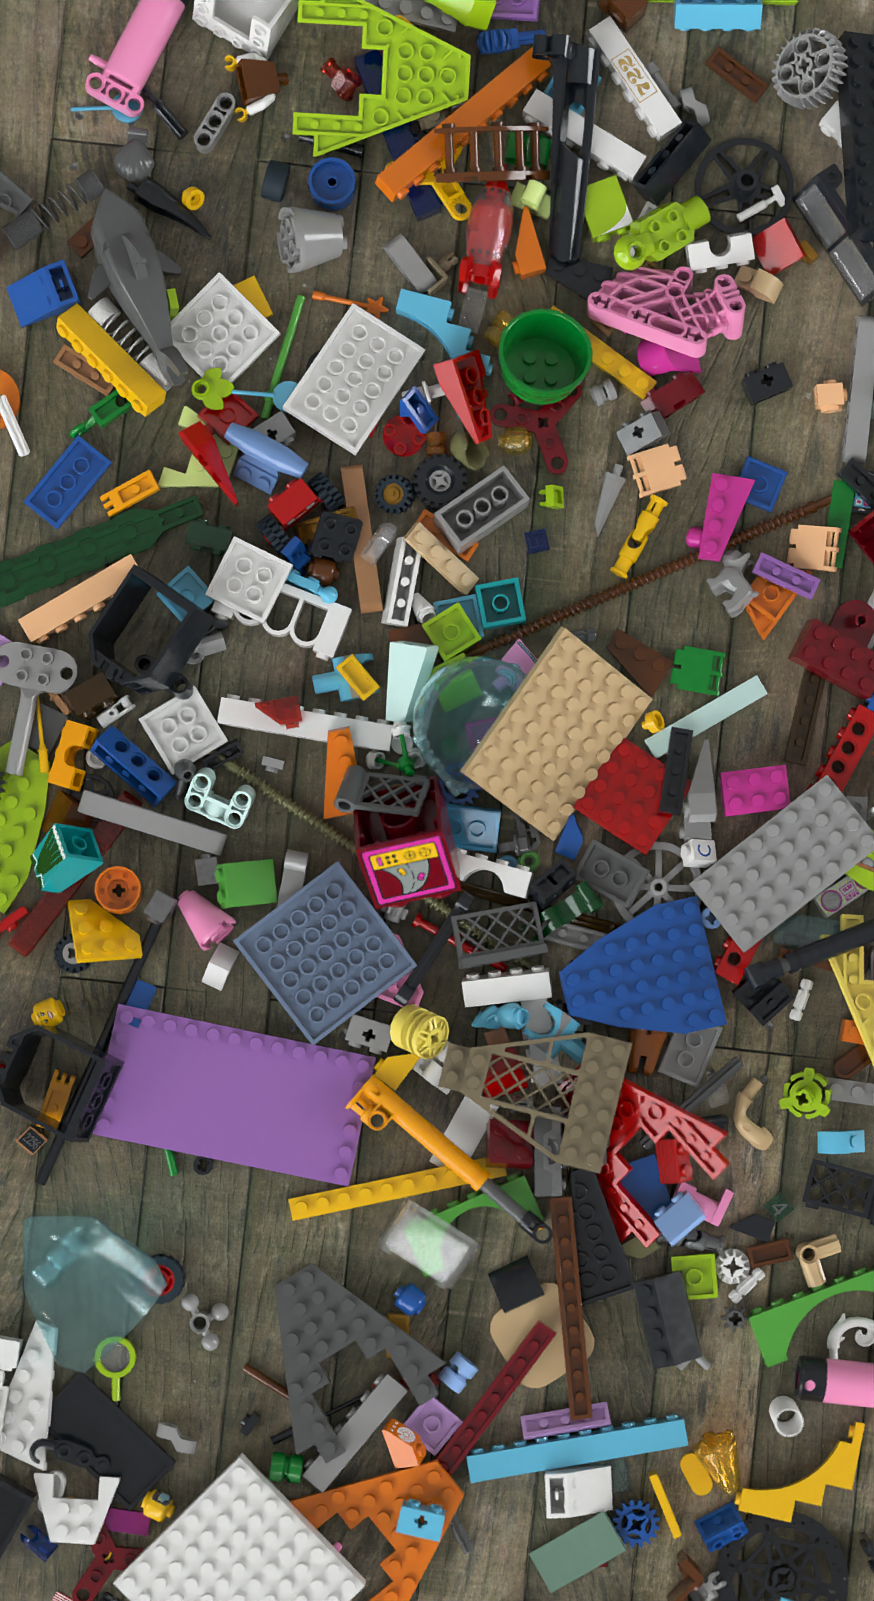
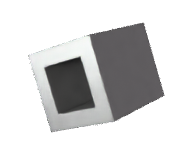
M212 853L200 855V859L195 860L198 886L218 884L215 879L216 865H219L218 857H213Z

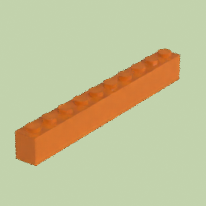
M533 47L530 48L434 129L442 128V124H455V128L488 126V122L491 120L496 121L501 117L506 107L512 108L518 102V97L522 94L524 96L529 94L536 82L542 83L549 76L548 71L552 64L548 60L532 58ZM433 129L378 174L375 184L391 202H394L397 198L403 199L409 193L410 187L420 185L428 172L434 173L441 166L440 162L445 159L444 134L434 133ZM453 133L454 155L458 147H465L469 143V133Z

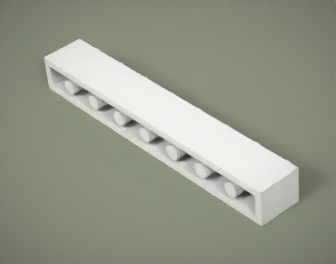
M227 694V698L221 697L217 720L219 725L327 742L328 730L349 726L353 747L370 750L377 749L390 753L393 735L390 729L393 725H390V721L377 719V723L369 722L368 717L356 716L355 719L347 718V714L334 712L333 716L325 714L326 711L313 708V711L309 712L304 711V707L297 705L285 708L282 707L283 703L270 701V704L267 705L261 704V700L255 698H248V701H242L240 696Z

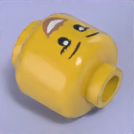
M52 997L47 998L34 1005L31 1018L35 1025L56 1026L62 1023L65 1009L60 1000H55Z

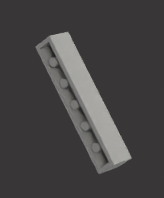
M389 1370L385 1375L380 1373L373 1382L376 1386L371 1392L367 1389L360 1397L361 1404L357 1408L353 1406L345 1416L347 1418L343 1425L339 1423L334 1428L346 1452L328 1463H325L319 1453L315 1459L310 1457L304 1464L303 1468L305 1470L302 1476L322 1493L407 1393L409 1387Z

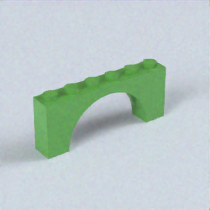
M517 1172L506 1177L508 1181L504 1183L494 1182L526 1211L531 1210L545 1222L524 1174L519 1175ZM473 1191L467 1194V1199L459 1202L458 1199L447 1203V1208L439 1211L438 1208L426 1212L427 1216L420 1220L417 1216L406 1221L407 1225L404 1226V1231L424 1277L445 1269L441 1253L442 1240L448 1226L457 1216L476 1207L487 1206L503 1209L485 1193Z

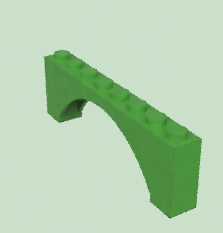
M865 1267L858 1268L853 1271V1275L848 1277L840 1275L833 1278V1282L827 1285L823 1284L812 1287L811 1291L805 1293L803 1290L791 1294L792 1298L783 1300V1298L776 1299L771 1302V1306L766 1308L758 1306L751 1309V1313L747 1314L767 1368L788 1360L786 1354L793 1333L800 1321L815 1305L826 1298L842 1292L855 1290L874 1292V1267L865 1269Z

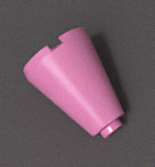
M186 890L178 897V906L203 951L211 949L210 944L213 942L219 944L234 929L232 925L236 924L234 918L196 891L192 890L189 892Z

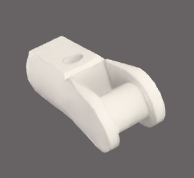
M129 695L124 696L116 704L96 716L103 728L136 707L128 699ZM120 704L125 709L122 712H119L116 708Z

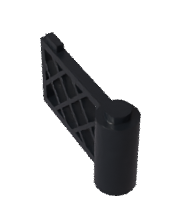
M813 1159L802 1201L806 1202L805 1207L816 1210L819 1209V1206L869 1219L870 1224L874 1225V1175ZM816 1164L825 1166L830 1175L818 1181L814 1174ZM829 1168L836 1169L837 1171L831 1173ZM840 1171L847 1172L851 1181L842 1186H839L834 1178V1175ZM851 1174H855L858 1176L853 1179ZM814 1177L816 1183L811 1185L812 1179ZM832 1177L838 1188L826 1194L820 1183ZM861 1177L871 1179L870 1187L861 1192L855 1181ZM853 1183L859 1194L847 1200L842 1188ZM818 1185L824 1196L818 1200L808 1198L810 1189ZM837 1191L841 1192L846 1201L839 1206L832 1205L828 1198ZM868 1192L867 1199L865 1200L863 1194ZM860 1196L865 1203L863 1213L854 1211L850 1205L851 1201ZM826 1198L828 1203L821 1201ZM848 1204L850 1209L843 1208V1206Z

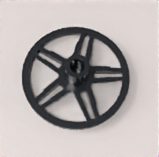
M738 138L723 142L706 155L696 174L695 196L705 201L726 191L729 193L727 197L707 203V207L736 199L739 214L743 211L742 204H748L749 208L754 205L755 198L769 199L771 196L762 195L760 192L763 190L773 194L771 190L773 186L762 183L759 179L772 156L780 163L787 180V192L781 190L783 196L786 197L785 205L768 223L753 228V215L748 218V229H744V221L740 222V229H736L721 223L710 213L711 220L709 223L728 235L748 231L752 236H756L784 218L793 199L794 181L788 163L775 148L760 140ZM737 145H750L762 149L745 170H742L723 150ZM765 151H767L769 155L756 174L752 169ZM717 154H719L722 157V159L729 165V167L735 172L732 176L728 172L726 167L723 165V163H721L720 160L717 158ZM714 159L729 179V183L702 196L703 174L709 162Z

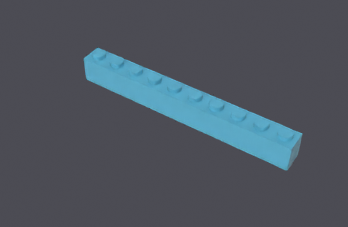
M677 1413L665 1415V1419L657 1420L656 1417H649L643 1419L642 1423L635 1424V1421H626L622 1423V1426L600 1427V1430L596 1431L588 1429L578 1431V1434L570 1435V1433L557 1435L555 1438L548 1439V1436L535 1438V1441L526 1442L524 1439L513 1442L514 1445L509 1446L499 1443L492 1445L491 1449L483 1450V1447H476L470 1450L466 1458L470 1481L475 1483L688 1446L684 1418L678 1416Z

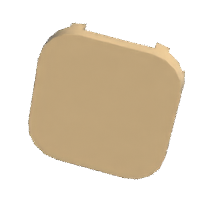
M544 1281L540 1283L545 1295L506 1314L502 1308H499L494 1313L490 1322L491 1336L506 1362H508L538 1320L557 1332L521 1381L523 1385L529 1388L546 1386L566 1373L558 1285L554 1282ZM583 1318L588 1359L594 1349V1337Z

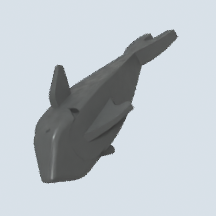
M104 189L91 226L94 253L99 265L92 274L88 298L91 300L96 298L109 287L124 313L155 353L159 367L167 382L172 387L184 384V375L188 374V368L179 350L173 346L163 273L180 275L182 269L164 253L155 249L140 212L108 189Z

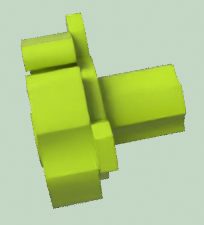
M806 1067L805 1070L794 1073L791 1076V1081L784 1084L783 1098L778 1101L781 1109H789L796 1117H801L804 1112H808L805 1114L807 1119L819 1115L826 1117L831 1111L828 1104L831 1102L832 1089L827 1088L825 1090L826 1098L822 1102V1088L814 1080H818L825 1087L829 1083L828 1079L820 1073H815V1068ZM799 1077H803V1078H804L803 1080L797 1081V1082L792 1086V1088H791V1090H790V1087H791V1085H792V1081H794L795 1079H797V1078H799ZM803 1093L806 1094V1099H807V1100H805V1099L803 1098V1096H802Z

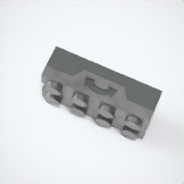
M533 1105V1106H534V1108L536 1109V1108L540 1107L541 1105ZM548 1105L538 1110L553 1115ZM551 1105L556 1114L564 1111L560 1105ZM565 1113L560 1115L559 1117L565 1118ZM536 1117L533 1124V1140L557 1156L564 1132L561 1131V1124L564 1123ZM533 1146L534 1195L562 1196V1191H566V1177L561 1175V1168H566V1165L556 1163Z

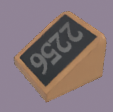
M31 1125L16 1140L32 1156L48 1141L34 1125Z

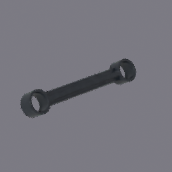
M464 890L418 961L417 966L396 994L394 1001L402 1006H406L453 933L450 917L466 914L476 896Z

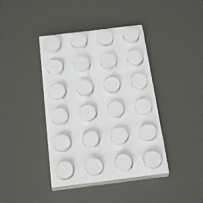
M353 303L283 405V410L356 456L426 349Z

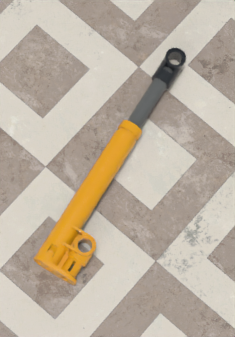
M374 1074L345 1107L347 1110L351 1108L360 1116V1120L375 1131L382 1130L393 1119L467 1184L469 1183L470 1187L476 1192L480 1189L518 1222L517 1226L536 1242L546 1244L551 1241L553 1232L550 1226L531 1210L526 1211L489 1179L490 1174L485 1169L483 1170L478 1163ZM356 1103H359L365 1110H362ZM376 1114L381 1115L384 1120L383 1124L380 1127H374L371 1124L372 1116ZM544 1227L548 1230L549 1234L545 1240L537 1238L536 1232L539 1228Z

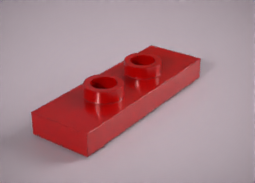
M21 906L0 921V934L6 930L11 932L19 926L18 921L31 913L26 906Z

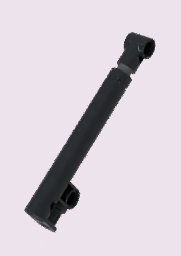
M874 918L784 953L782 959L775 958L764 964L758 962L746 967L744 972L752 990L762 988L771 983V980L783 977L785 972L790 974L796 973L799 970H804L874 942Z

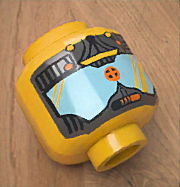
M158 1489L152 1492L148 1491L141 1505L144 1508V1515L157 1522H163L166 1518L170 1519L176 1508L173 1506V1497Z

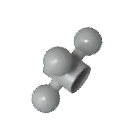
M192 1293L186 1294L182 1299V1306L185 1310L191 1311L193 1315L190 1319V1328L195 1333H202V1346L206 1350L216 1349L219 1345V1338L216 1334L210 1333L208 1328L212 1320L222 1321L227 1318L229 1314L228 1307L223 1303H217L212 1307L210 1313L199 1311L197 1308L199 1306L198 1297ZM203 1317L206 1320V1326H196L195 1318Z

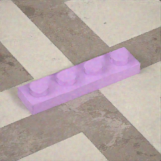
M607 1402L591 1404L593 1418L571 1420L569 1408L520 1416L524 1440L611 1426Z

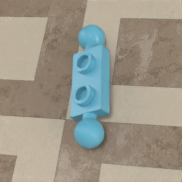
M295 569L291 570L285 582L321 597L322 601L327 604L334 603L338 598L337 590L334 587L327 586L323 588L319 584L320 581L311 576L304 578Z

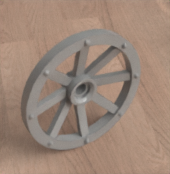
M655 842L650 850H655V877H652L649 873L646 878L648 883H643L640 889L647 890V893L629 910L614 901L623 919L627 922L633 919L632 915L652 897L654 898V905L661 904L662 897L666 902L674 901L668 894V891L695 892L690 885L668 884L684 868L683 859L664 878L662 877V850L674 853L681 858V848L666 842ZM633 848L625 854V857L641 865L634 858L640 852ZM689 867L694 880L701 875L699 868ZM656 883L662 886L659 892L654 889ZM695 892L694 896H697L698 904L700 906L701 898Z

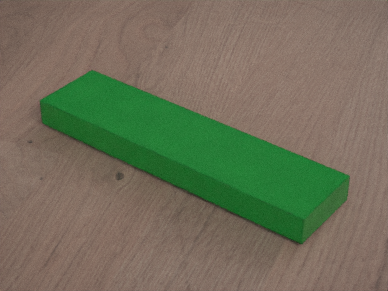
M833 480L832 498L829 505L826 527L842 528V532L839 533L837 546L839 553L836 555L835 563L837 569H842L854 491L843 481Z

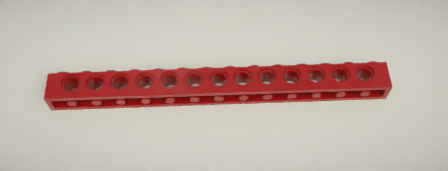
M860 704L856 708L852 707L848 712L846 719L849 721L845 727L841 726L836 735V738H838L836 745H831L825 755L828 757L825 765L821 764L815 774L818 777L815 784L828 775L841 792L846 786L874 734V712ZM855 723L862 726L863 731L861 735L853 733L852 726ZM843 743L851 744L852 752L850 754H845L842 751ZM834 761L842 765L840 773L833 772L831 766ZM810 783L807 790L811 788L814 784ZM728 936L722 946L725 949L722 956L717 955L713 962L715 974L738 985L745 973L744 969L748 967L762 939L743 953L732 937ZM732 952L737 953L739 956V961L735 965L730 964L728 961V956Z

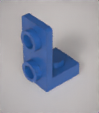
M138 979L126 1005L148 1010L157 987ZM133 1017L129 1025L139 1028L142 1020Z

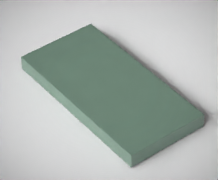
M603 1510L531 1551L529 1555L550 1593L625 1552L627 1548L607 1513Z

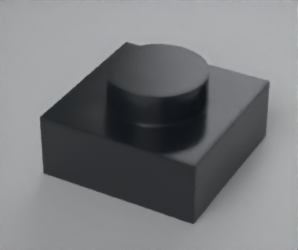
M253 1411L251 1415L247 1413L240 1422V1425H242L240 1432L247 1437L260 1420L261 1415L256 1411Z

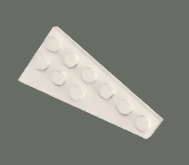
M36 1320L9 1386L0 1451L44 1471L47 1470L46 1452L48 1449L45 1447L37 1448L35 1456L40 1460L39 1464L32 1461L29 1450L32 1443L36 1440L48 1439L58 1328Z

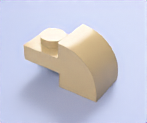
M744 265L741 266L734 280L737 288L752 293L756 298L772 304L775 303L783 287V283L772 274L762 269L755 270Z

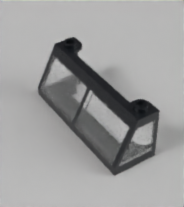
M834 163L815 175L793 197L792 201L861 307L874 300V248L867 241L849 240L846 205L835 190L840 186L843 177L841 171Z

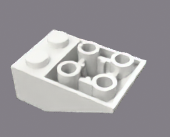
M611 1465L561 1467L545 1470L547 1518H570L598 1513L603 1510H613Z

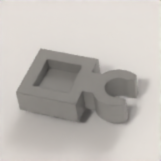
M719 1571L713 1572L709 1575L708 1579L704 1577L702 1580L703 1584L697 1591L694 1592L692 1590L689 1595L694 1601H713L719 1596L716 1590L723 1588L727 1582L722 1581L718 1584L716 1576L720 1573Z

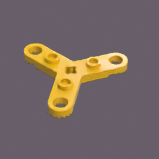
M460 146L456 149L454 164L464 147ZM445 159L440 162L441 166L438 168L441 170L440 173H444L443 169H446ZM391 161L390 163H388V164L386 165L385 169H386L389 165H391V164L393 163V161ZM431 172L424 176L425 179L420 185H432L454 219L463 221L470 216L472 212L471 202L465 196L458 182L436 183V177ZM462 204L466 207L467 212L460 214L458 211L456 212L455 206Z

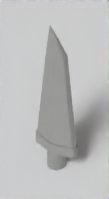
M615 464L612 473L605 472L604 483L595 518L597 537L626 480L620 477L623 466Z

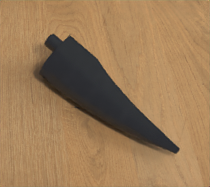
M148 176L140 186L133 182L129 183L127 189L135 194L134 200L148 210L183 224L209 240L212 238L192 212L151 177Z

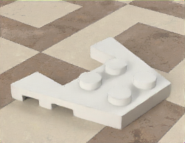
M35 1472L34 1479L50 1542L95 1544L121 1477L100 1476L98 1499L54 1497L55 1473Z

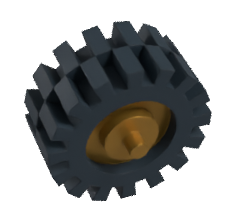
M392 474L385 476L384 479L381 478L379 480L380 483L376 484L375 487L377 489L374 491L376 498L374 500L378 503L377 506L383 509L384 512L401 514L412 507L411 503L415 501L413 496L416 493L412 488L414 487L407 478Z

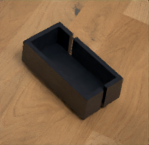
M1 1473L0 1559L37 1495L22 1485H19L18 1488L15 1487L16 1482Z

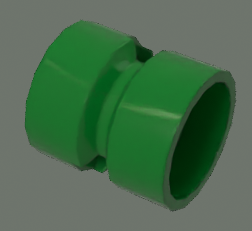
M273 1451L269 1480L282 1482L283 1479H286L288 1483L300 1484L304 1455L291 1454L287 1457L286 1453Z

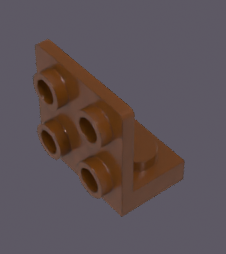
M682 1549L676 1557L679 1570L685 1578L666 1596L668 1601H686L687 1595L692 1590L694 1592L697 1591L703 1584L704 1575L701 1568Z

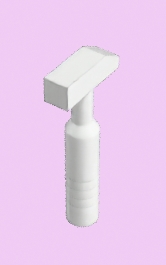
M779 186L771 187L774 196L767 200H762L737 214L738 220L740 222L767 208L769 204L776 200L780 207L784 206L785 198Z

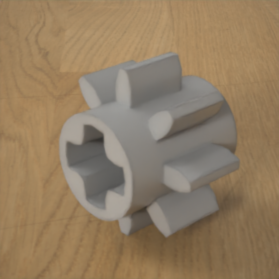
M390 906L381 908V911L385 912L383 918L395 923H399L400 919L405 920L409 910L404 909L405 906L400 908H392Z

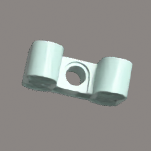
M207 767L201 768L191 781L184 801L185 806L191 811L230 828L236 829L241 827L248 817L255 800L256 793L253 787L242 785L235 792L232 799L227 800L214 794V791H212L216 780L215 772ZM200 776L206 777L208 783H203L200 780ZM239 794H245L248 797V801L242 800ZM192 795L198 796L201 802L194 801ZM232 813L239 814L241 819H235Z

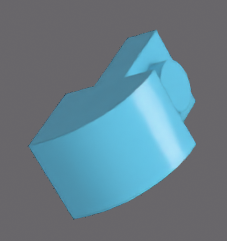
M864 1130L817 1131L818 1153L850 1154L865 1152Z

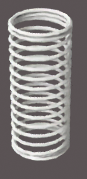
M779 1396L772 1400L769 1406V1413L777 1431L788 1437L797 1435L803 1428L804 1421L796 1403L788 1396ZM783 1411H795L793 1418L789 1421L780 1422L777 1420L779 1414Z

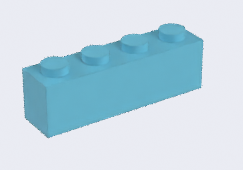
M674 0V28L681 31H688L690 29H700L703 31H710L712 29H722L724 31L743 29L745 31H754L755 29H761L762 0Z

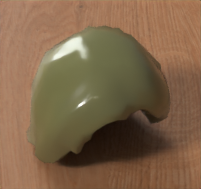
M466 428L458 430L451 440L450 451L457 461H460L461 464L471 470H477L484 466L485 460L489 456L488 448L484 442L476 444Z

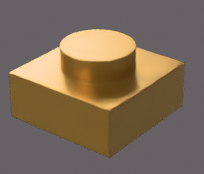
M803 240L800 244L806 257L802 258L801 261L803 263L806 262L810 266L817 260L819 255L806 240Z

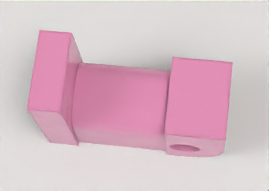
M686 1182L679 1183L674 1195L679 1191L683 1193L687 1190L704 1209L706 1215L704 1220L718 1227L734 1192L724 1188L718 1201H715L697 1192L695 1186Z

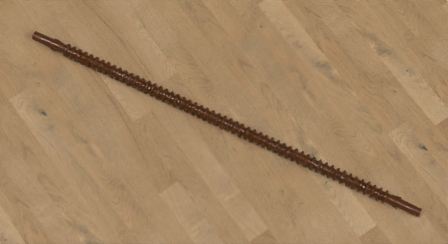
M832 494L814 502L813 500L809 501L803 507L799 505L798 509L792 508L791 512L787 510L786 514L781 513L780 517L776 515L775 519L769 518L768 522L764 520L763 524L758 523L757 527L752 525V529L746 528L745 532L741 530L740 534L735 533L733 537L731 535L726 546L727 550H730L731 546L735 548L736 544L741 545L742 541L747 543V539L753 540L754 536L758 538L759 534L764 535L765 531L770 533V530H776L777 526L781 528L782 524L787 525L789 521L793 523L794 519L798 521L799 517L804 518L806 514L817 512V509L831 503ZM695 550L694 554L689 552V556L683 555L682 559L678 557L677 561L672 560L670 564L666 562L665 566L660 565L659 569L655 567L654 571L648 570L649 573L647 574L643 572L642 576L637 575L635 579L631 577V581L626 579V583L620 582L619 586L615 584L614 588L608 587L607 591L603 589L602 593L597 592L596 596L591 594V598L585 597L584 601L580 599L579 603L574 602L573 606L568 604L567 608L562 607L561 611L557 609L556 613L551 612L549 616L545 614L544 618L539 617L537 621L534 619L533 623L527 622L528 625L526 626L522 624L521 628L517 626L514 631L513 629H510L509 633L505 631L504 635L499 634L498 638L494 636L493 640L487 639L486 643H478L474 648L462 653L465 654L467 660L477 655L480 657L489 650L494 651L495 647L499 649L500 645L505 646L507 642L511 644L512 640L516 642L519 637L522 639L523 635L528 637V633L534 634L535 630L539 632L540 628L546 629L547 625L551 627L552 623L557 624L558 620L562 622L563 618L569 619L570 615L574 617L575 613L580 614L581 610L586 612V608L592 609L593 605L597 607L598 603L603 604L605 600L609 602L610 598L615 599L617 595L620 597L621 593L626 594L628 590L632 592L633 588L637 590L638 586L643 587L644 583L649 585V581L655 582L656 578L660 580L661 576L667 577L668 573L672 575L673 571L678 572L679 568L684 570V566L690 567L691 563L695 565L696 561L701 562V559H698L699 551Z

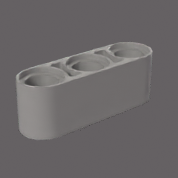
M227 92L219 94L196 131L194 142L200 153L208 154L212 152L233 118L237 106L232 94ZM225 101L232 103L228 109L222 108L221 104ZM217 119L221 121L217 127L210 126L212 120ZM202 138H208L210 140V142L207 145L199 144V141Z
M401 233L383 246L385 252L415 292L424 294L437 283L433 274Z

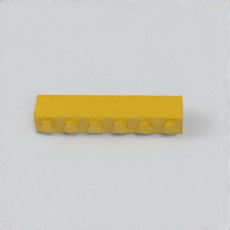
M78 303L58 317L56 329L60 336L66 338L72 344L74 350L81 353L87 359L89 365L96 368L102 374L104 380L111 383L117 389L119 395L131 403L135 411L140 412L146 417L164 403L167 392Z

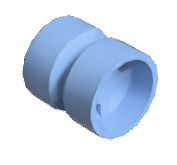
M457 1351L450 1359V1366H445L438 1374V1377L449 1388L460 1394L467 1385L466 1380L472 1379L479 1369L467 1357Z

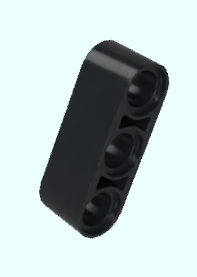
M147 654L139 655L134 662L135 669L140 675L146 674L156 659ZM151 663L147 670H142L145 664ZM180 673L171 687L164 689L181 700L189 699L193 694L192 684ZM181 684H186L182 691H177Z

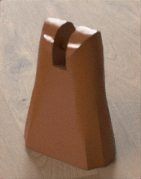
M629 1029V1043H632L627 1062V1072L636 1074L640 1063L639 1060L644 1058L642 1075L650 1077L669 1032Z

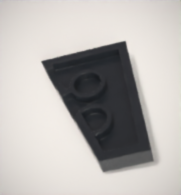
M550 253L545 275L574 291L584 300H588V296L591 293L598 292L602 288L601 284L603 281H610L613 267L581 259L576 260L574 263L561 262Z

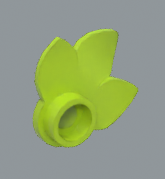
M218 367L205 371L203 377L196 380L192 385L193 396L198 400H203L204 405L212 410L223 409L224 403L222 398L228 397L235 388L230 381L221 378L222 370ZM202 387H206L204 393H200Z

